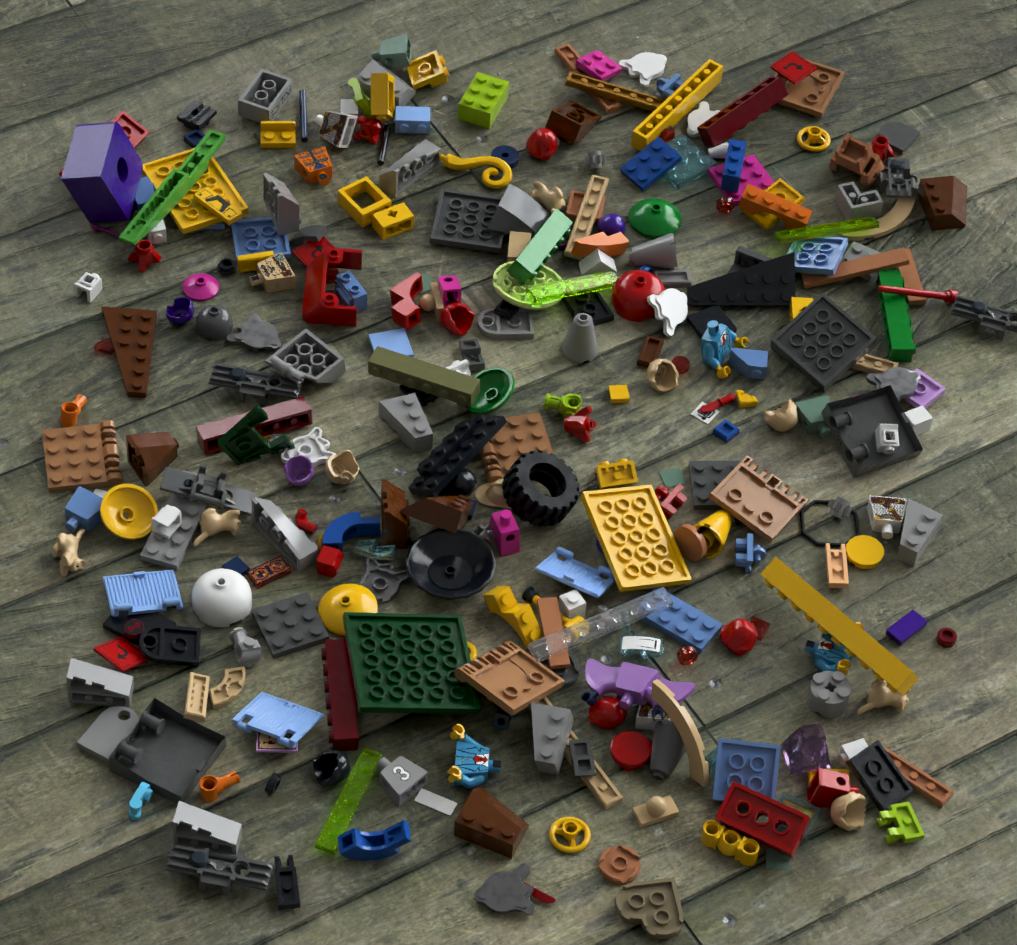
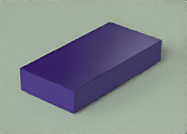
M911 610L886 630V635L901 646L924 628L928 621L915 610Z

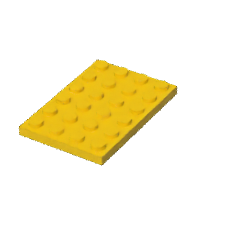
M195 148L143 164L142 174L144 177L148 176L150 183L153 182L155 190H157L173 169L178 170ZM214 157L209 160V167L169 212L182 234L223 222L194 199V194L207 186L240 210L243 215L249 213L248 206Z
M652 485L582 492L580 497L620 592L682 585L691 582L690 573Z

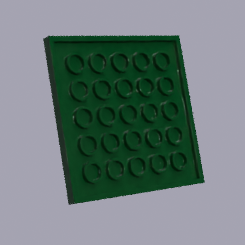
M344 612L342 618L359 712L480 713L481 707L477 690L469 683L459 681L454 674L457 668L467 663L471 664L461 615Z

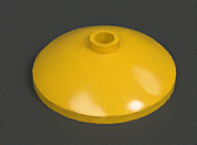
M134 484L114 486L104 495L100 504V516L105 527L115 536L126 540H136L147 536L152 531L151 518L155 517L158 513V507L152 495L144 488ZM123 515H127L129 519H125Z
M342 584L332 588L322 597L318 606V614L329 632L346 636L342 618L344 612L378 613V604L374 594L368 588L358 584Z

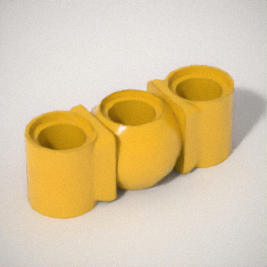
M708 820L704 823L701 834L703 845L712 847L714 850L718 847L723 855L735 856L734 860H739L745 866H752L756 863L760 848L756 840L748 839L746 836L742 839V836L737 831L725 830L726 826H721L715 820Z

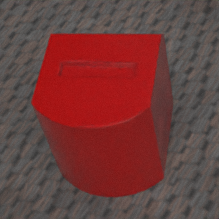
M323 545L317 558V573L331 578L335 577L344 559L342 551Z

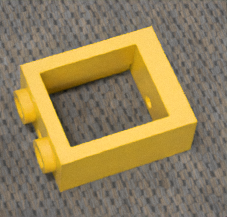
M371 73V116L381 122H389L390 119H395L394 77L389 73Z
M367 176L338 190L337 203L362 228L372 223V215L374 213L390 208L392 201ZM366 191L376 203L361 209L351 198Z

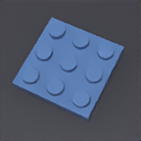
M271 217L242 219L230 225L236 262L239 255L273 251L274 255L282 253L286 260L291 259L287 234L278 236Z
M796 234L787 254L795 252V272L826 276L834 275L848 246V238Z
M718 738L712 801L723 802L733 781L775 800L781 745Z

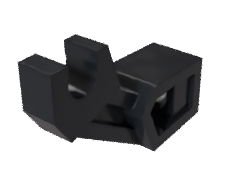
M498 706L493 727L507 730L510 725L511 715Z

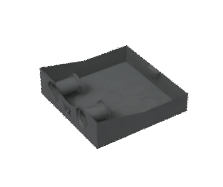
M823 292L771 339V349L797 368L823 392H826L876 345V338Z
M891 385L859 396L827 403L821 412L853 478L919 456L923 450ZM879 424H898L900 446L895 453L884 454L883 452H877L875 431ZM886 434V440H891L890 434Z
M154 698L142 713L133 731L127 738L121 740L109 756L110 771L137 785H140L142 782L150 784L151 790L154 793L178 804L179 801H186L201 778L226 747L225 736L190 719L183 718L182 714Z

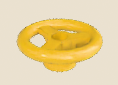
M817 126L801 129L796 137L798 144L803 149L812 152L825 150L831 142L829 134ZM808 132V138L803 142L802 135ZM812 143H813V144H815V143L823 144V145L817 146V147L809 146V145L812 144Z
M563 817L551 825L549 839L556 849L565 853H576L587 847L591 839V833L587 824L575 817ZM583 830L584 840L576 846L575 838ZM555 834L563 836L568 841L569 847L560 844Z

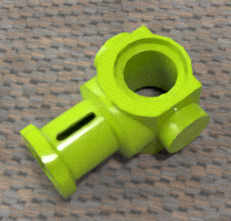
M547 393L543 409L557 410L565 419L581 410V396L569 393L559 398Z

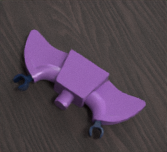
M588 659L585 676L591 691H584L581 698L588 705L592 706L596 703V697L606 693H616L617 698L620 699L619 706L627 710L630 709L632 703L645 705L649 701L653 704L651 715L653 721H655L657 714H661L662 720L665 719L663 713L664 709L651 698L652 681L658 679L675 694L674 699L678 704L684 701L696 687L692 682H673L660 677L657 669L622 662L621 667H609L594 659Z

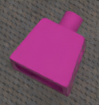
M455 275L438 277V286L443 306L445 307L448 304L447 301L449 299L452 300V303H461V286Z
M504 509L491 514L489 526L495 534L492 538L500 556L504 557L519 553V527L512 512Z

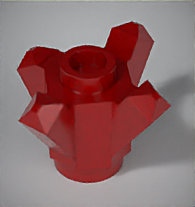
M359 116L357 123L360 124V130L352 135L353 140L365 138L372 145L378 143L379 133L382 129L381 121L376 120V118L370 119Z
M882 135L876 136L871 143L873 153L879 155L881 161L888 157H894V152L889 145L888 139Z
M140 240L136 248L129 254L128 260L131 262L137 261L139 263L138 271L143 273L150 264L160 263L161 256L155 251L149 240Z
M586 406L573 416L566 417L564 419L565 432L574 434L583 442H590L591 436L589 432L597 426V423L589 418L592 408Z

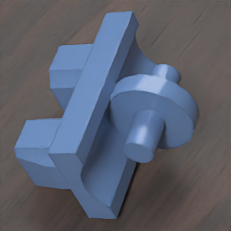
M676 73L670 80L668 78L657 80L656 89L660 92L661 99L666 100L684 83L680 81V74Z
M747 533L746 539L736 538L735 551L745 552V554L736 553L735 566L745 567V573H751L753 560H755V563H760L761 560L766 558V550L761 548L760 545H755V548H753V534Z

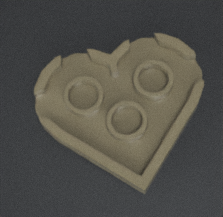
M674 877L625 884L623 889L616 895L615 908L618 915L621 916V920L624 923H641L643 930L650 939H668L680 934L683 925V910Z

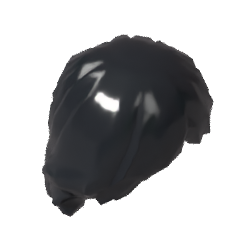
M463 468L442 490V494L469 496L476 490L477 478L472 471Z
M327 750L321 752L319 757L313 759L316 779L325 787L337 785V783L346 779L350 773L351 764L349 758L342 751Z

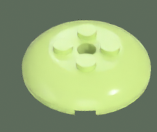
M514 261L500 265L494 272L493 285L496 292L505 301L520 308L530 310L545 309L557 304L564 295L565 286L562 284V278L545 265L532 281L527 280L524 285L507 272V269Z

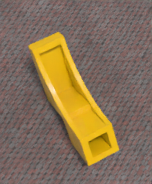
M496 586L483 594L490 612L501 616L514 628L526 649H531L544 640L542 630L530 604L517 603L510 586Z

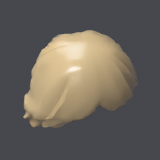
M659 358L649 364L646 372L647 380L654 390L663 393L673 390L679 385V373L671 361Z
M791 399L787 400L785 405L777 408V410L764 412L765 423L779 432L792 429L798 421L797 406Z
M854 791L837 797L832 802L830 813L834 824L847 831L862 829L864 826V812L866 811L865 797Z

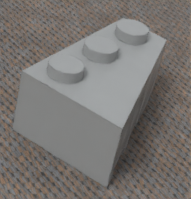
M415 393L379 401V417L382 420L384 419L389 424V427L400 435V439L414 453L432 449L433 432Z
M908 499L896 559L914 567L939 531L943 515Z
M70 659L66 677L69 702L112 707L125 706L130 708L134 692L133 676L77 659Z
M531 703L534 756L538 772L558 775L574 722L571 709Z
M178 802L173 818L174 844L202 850L210 847L214 851L237 855L242 838V824L184 802Z

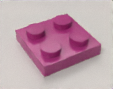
M598 50L577 59L575 66L587 75L601 81H606L620 74L622 67L616 64L615 61L609 59Z

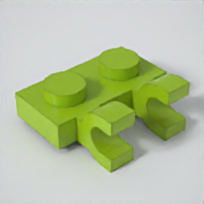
M910 802L890 805L889 811L879 812L880 818L876 820L879 828L887 826L891 822H894L896 828H887L888 835L884 836L887 845L895 843L899 839H902L904 844L924 839L925 834Z

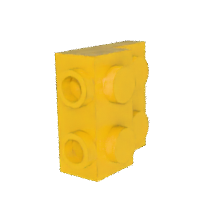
M437 50L411 60L410 66H407L414 90L431 84L432 88L448 82L447 77L450 75L447 67H443L446 65L443 55L439 56Z

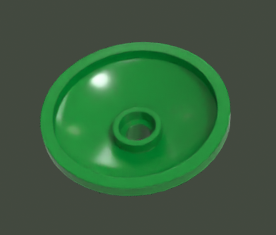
M657 198L641 200L634 204L629 211L628 218L631 227L637 233L655 239L670 233H676L681 226L682 220L680 211L673 204Z
M490 367L477 373L474 377L480 379V393L472 407H465L471 413L477 415L497 411L510 399L515 386L514 377L503 367Z

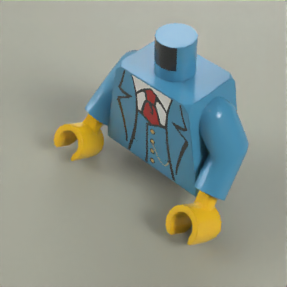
M712 320L708 322V328L701 338L702 362L716 369L717 376L723 379L731 373V369L728 366L721 367V364L733 346V341L736 348L743 349L746 348L744 344L749 343L747 337L738 338L737 334L730 330L728 326L722 323L718 324L717 321Z
M856 622V624L859 627L864 629L863 625L860 622ZM828 633L826 635L822 634L819 643L807 640L804 651L815 654L813 665L821 672L841 671L844 675L848 674V668L852 667L849 662L850 656L844 651L846 649L845 646L841 645L839 647L831 640L832 635Z
M456 724L452 727L454 731L450 733V737L454 740L459 738L456 746L455 766H452L447 771L448 774H451L448 780L451 783L454 782L453 786L462 785L472 789L487 783L488 772L500 773L501 761L489 760L490 749L488 747L482 746L469 737L461 724Z

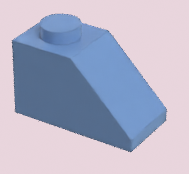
M731 347L729 363L746 378L765 380L768 351Z

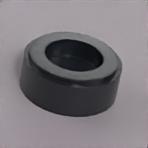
M275 772L271 775L266 784L265 792L271 795L275 793L281 782V775Z

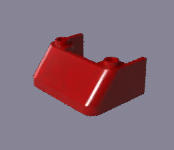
M328 249L307 264L302 318L305 322L311 324L356 327L357 307L340 306L337 295L325 292L327 268L362 270V250Z

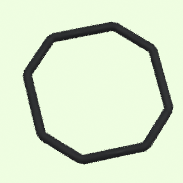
M813 500L800 511L801 533L817 546H825L826 542H818L805 532L804 512L814 504H828L830 500ZM852 509L851 513L854 514L856 534L853 537L860 535L857 512ZM848 541L845 543H830V547H840L841 544H845L846 547Z

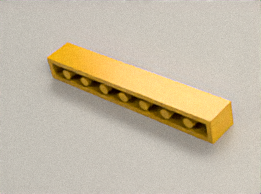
M711 59L704 63L633 130L631 147L641 151L657 137L662 138L721 82L723 66Z

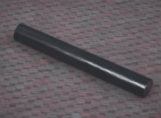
M385 125L377 161V164L380 166L384 165L391 131L390 125Z

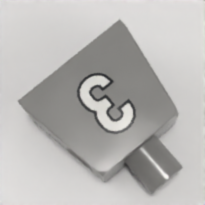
M399 756L392 763L383 757L377 763V767L381 770L379 783L399 807L427 785L428 772L403 756Z

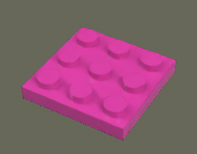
M754 154L744 157L738 193L720 190L732 207L739 205L747 183L762 190L767 189L774 183ZM725 163L710 167L707 171V174L719 190L721 189Z

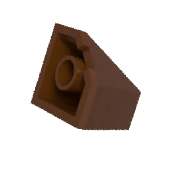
M169 432L130 434L126 436L127 461L145 487L150 485L165 470V467H168L178 457L177 448H179V444L176 438L171 437Z

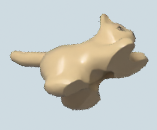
M534 181L535 189L531 190L530 197L543 204L551 214L556 208L560 211L566 206L562 198L563 193L558 187L548 190L541 182Z
M213 508L203 511L201 514L202 519L199 521L202 534L195 539L193 545L197 546L208 536H213L221 531H230L233 536H236V532L241 525V521L237 518L240 515V511L229 510L223 514H218Z
M84 529L79 530L76 536L60 533L57 536V543L53 546L52 554L54 558H61L59 565L60 573L63 577L67 576L68 571L76 572L79 569L82 570V565L86 563L85 560L77 556L79 542L85 532Z
M876 680L871 683V688L866 692L868 704L860 707L857 710V714L860 715L872 708L894 706L898 709L899 713H902V710L909 703V698L906 694L902 696L899 692L894 694L886 687L885 680L882 682Z

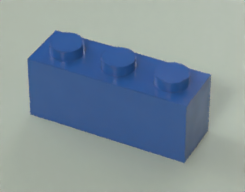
M729 139L720 190L738 193L747 142Z

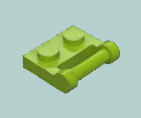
M351 78L348 81V85L354 91L355 96H353V100L356 106L360 105L363 116L366 115L368 118L374 119L375 117L371 116L370 98L362 91L357 78Z

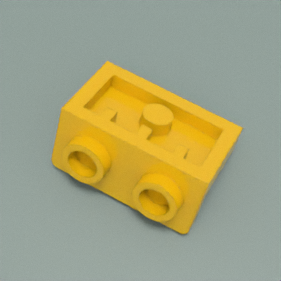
M295 121L260 122L261 148H296Z
M619 459L616 463L611 464L608 461L600 462L593 470L594 474H597L599 489L638 483L634 460Z

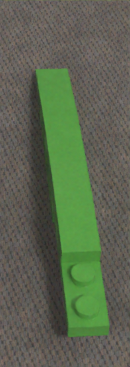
M210 129L178 170L173 169L118 237L119 240L135 246L179 203L208 169L209 160L225 142L226 135Z

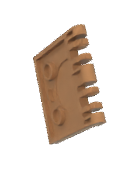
M810 60L807 61L816 66L817 70L796 85L777 72L774 73L773 76L782 78L788 95L778 104L820 118L825 113L845 75L844 71Z
M540 412L506 417L507 423L479 451L482 464L486 466L484 470L489 483H493L498 479H504L505 474L514 462L524 453L546 451L547 454H553Z
M105 420L99 424L42 430L49 493L77 490L79 486L89 489L122 484L121 468L118 467L120 460L117 439H115L114 421Z
M747 455L710 493L708 498L771 543L806 506L809 500L802 495L796 502L800 495L797 491L791 497L786 495L790 490L788 484L779 490L784 481L774 474H771L766 480L765 478L769 473L767 469L763 470L760 475L757 474L756 471L760 464L755 462L750 467L753 459Z
M512 641L503 643L496 650L492 649L472 660L471 664L467 663L454 671L455 677L459 681L469 683L511 716L530 706L531 703H535L563 687L565 681Z

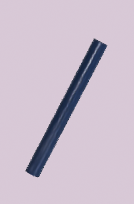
M300 90L301 141L307 142L306 91Z

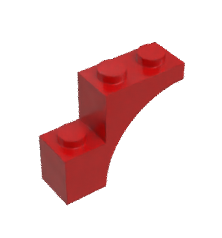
M417 272L390 289L391 303L393 304L391 307L393 322L407 331L421 322L420 309L413 302L415 296L423 290L422 275Z

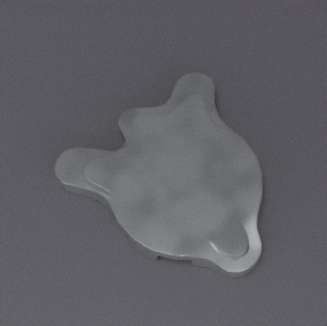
M255 312L248 315V321L238 324V331L240 333H233L227 336L228 344L242 345L253 352H258V349L276 352L281 348L277 329L269 322L261 320Z
M893 367L882 373H869L867 375V382L876 386V390L891 385L898 401L912 396L921 379V375L918 372L901 367Z
M370 557L366 559L367 571L362 576L360 585L368 588L374 594L377 604L392 601L398 595L400 587L410 581L411 578L408 576L407 570L393 572V565L391 563L379 564L375 558Z
M522 863L515 870L493 873L485 880L482 887L476 890L475 900L494 910L495 913L508 914L518 911L527 916L533 915L535 913V906L530 901V897L534 889L531 884L523 883L531 872L530 866L527 863Z

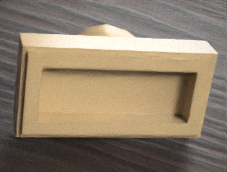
M432 282L430 283V294H425L420 298L419 306L424 311L430 312L434 310L436 321H441L440 315L444 306L438 283Z
M671 795L666 797L653 796L649 798L647 803L632 809V813L640 828L679 816V810Z

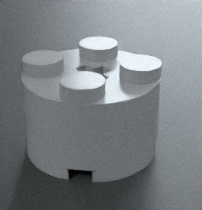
M823 671L814 674L807 697L808 706L814 713L816 711L824 718H835L843 713L848 705L851 692L850 683L844 677V673L841 671Z

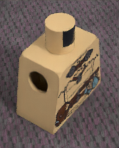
M282 253L258 262L257 274L249 276L252 286L262 284L267 293L295 288V274Z

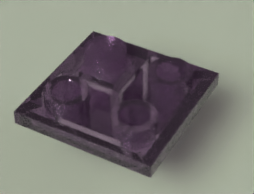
M821 723L800 726L781 744V751L790 774L814 771L818 768H830L827 741Z

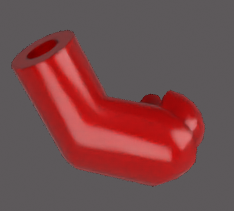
M304 509L297 510V514H295L297 527L315 534L317 525L308 522L306 517L307 511Z

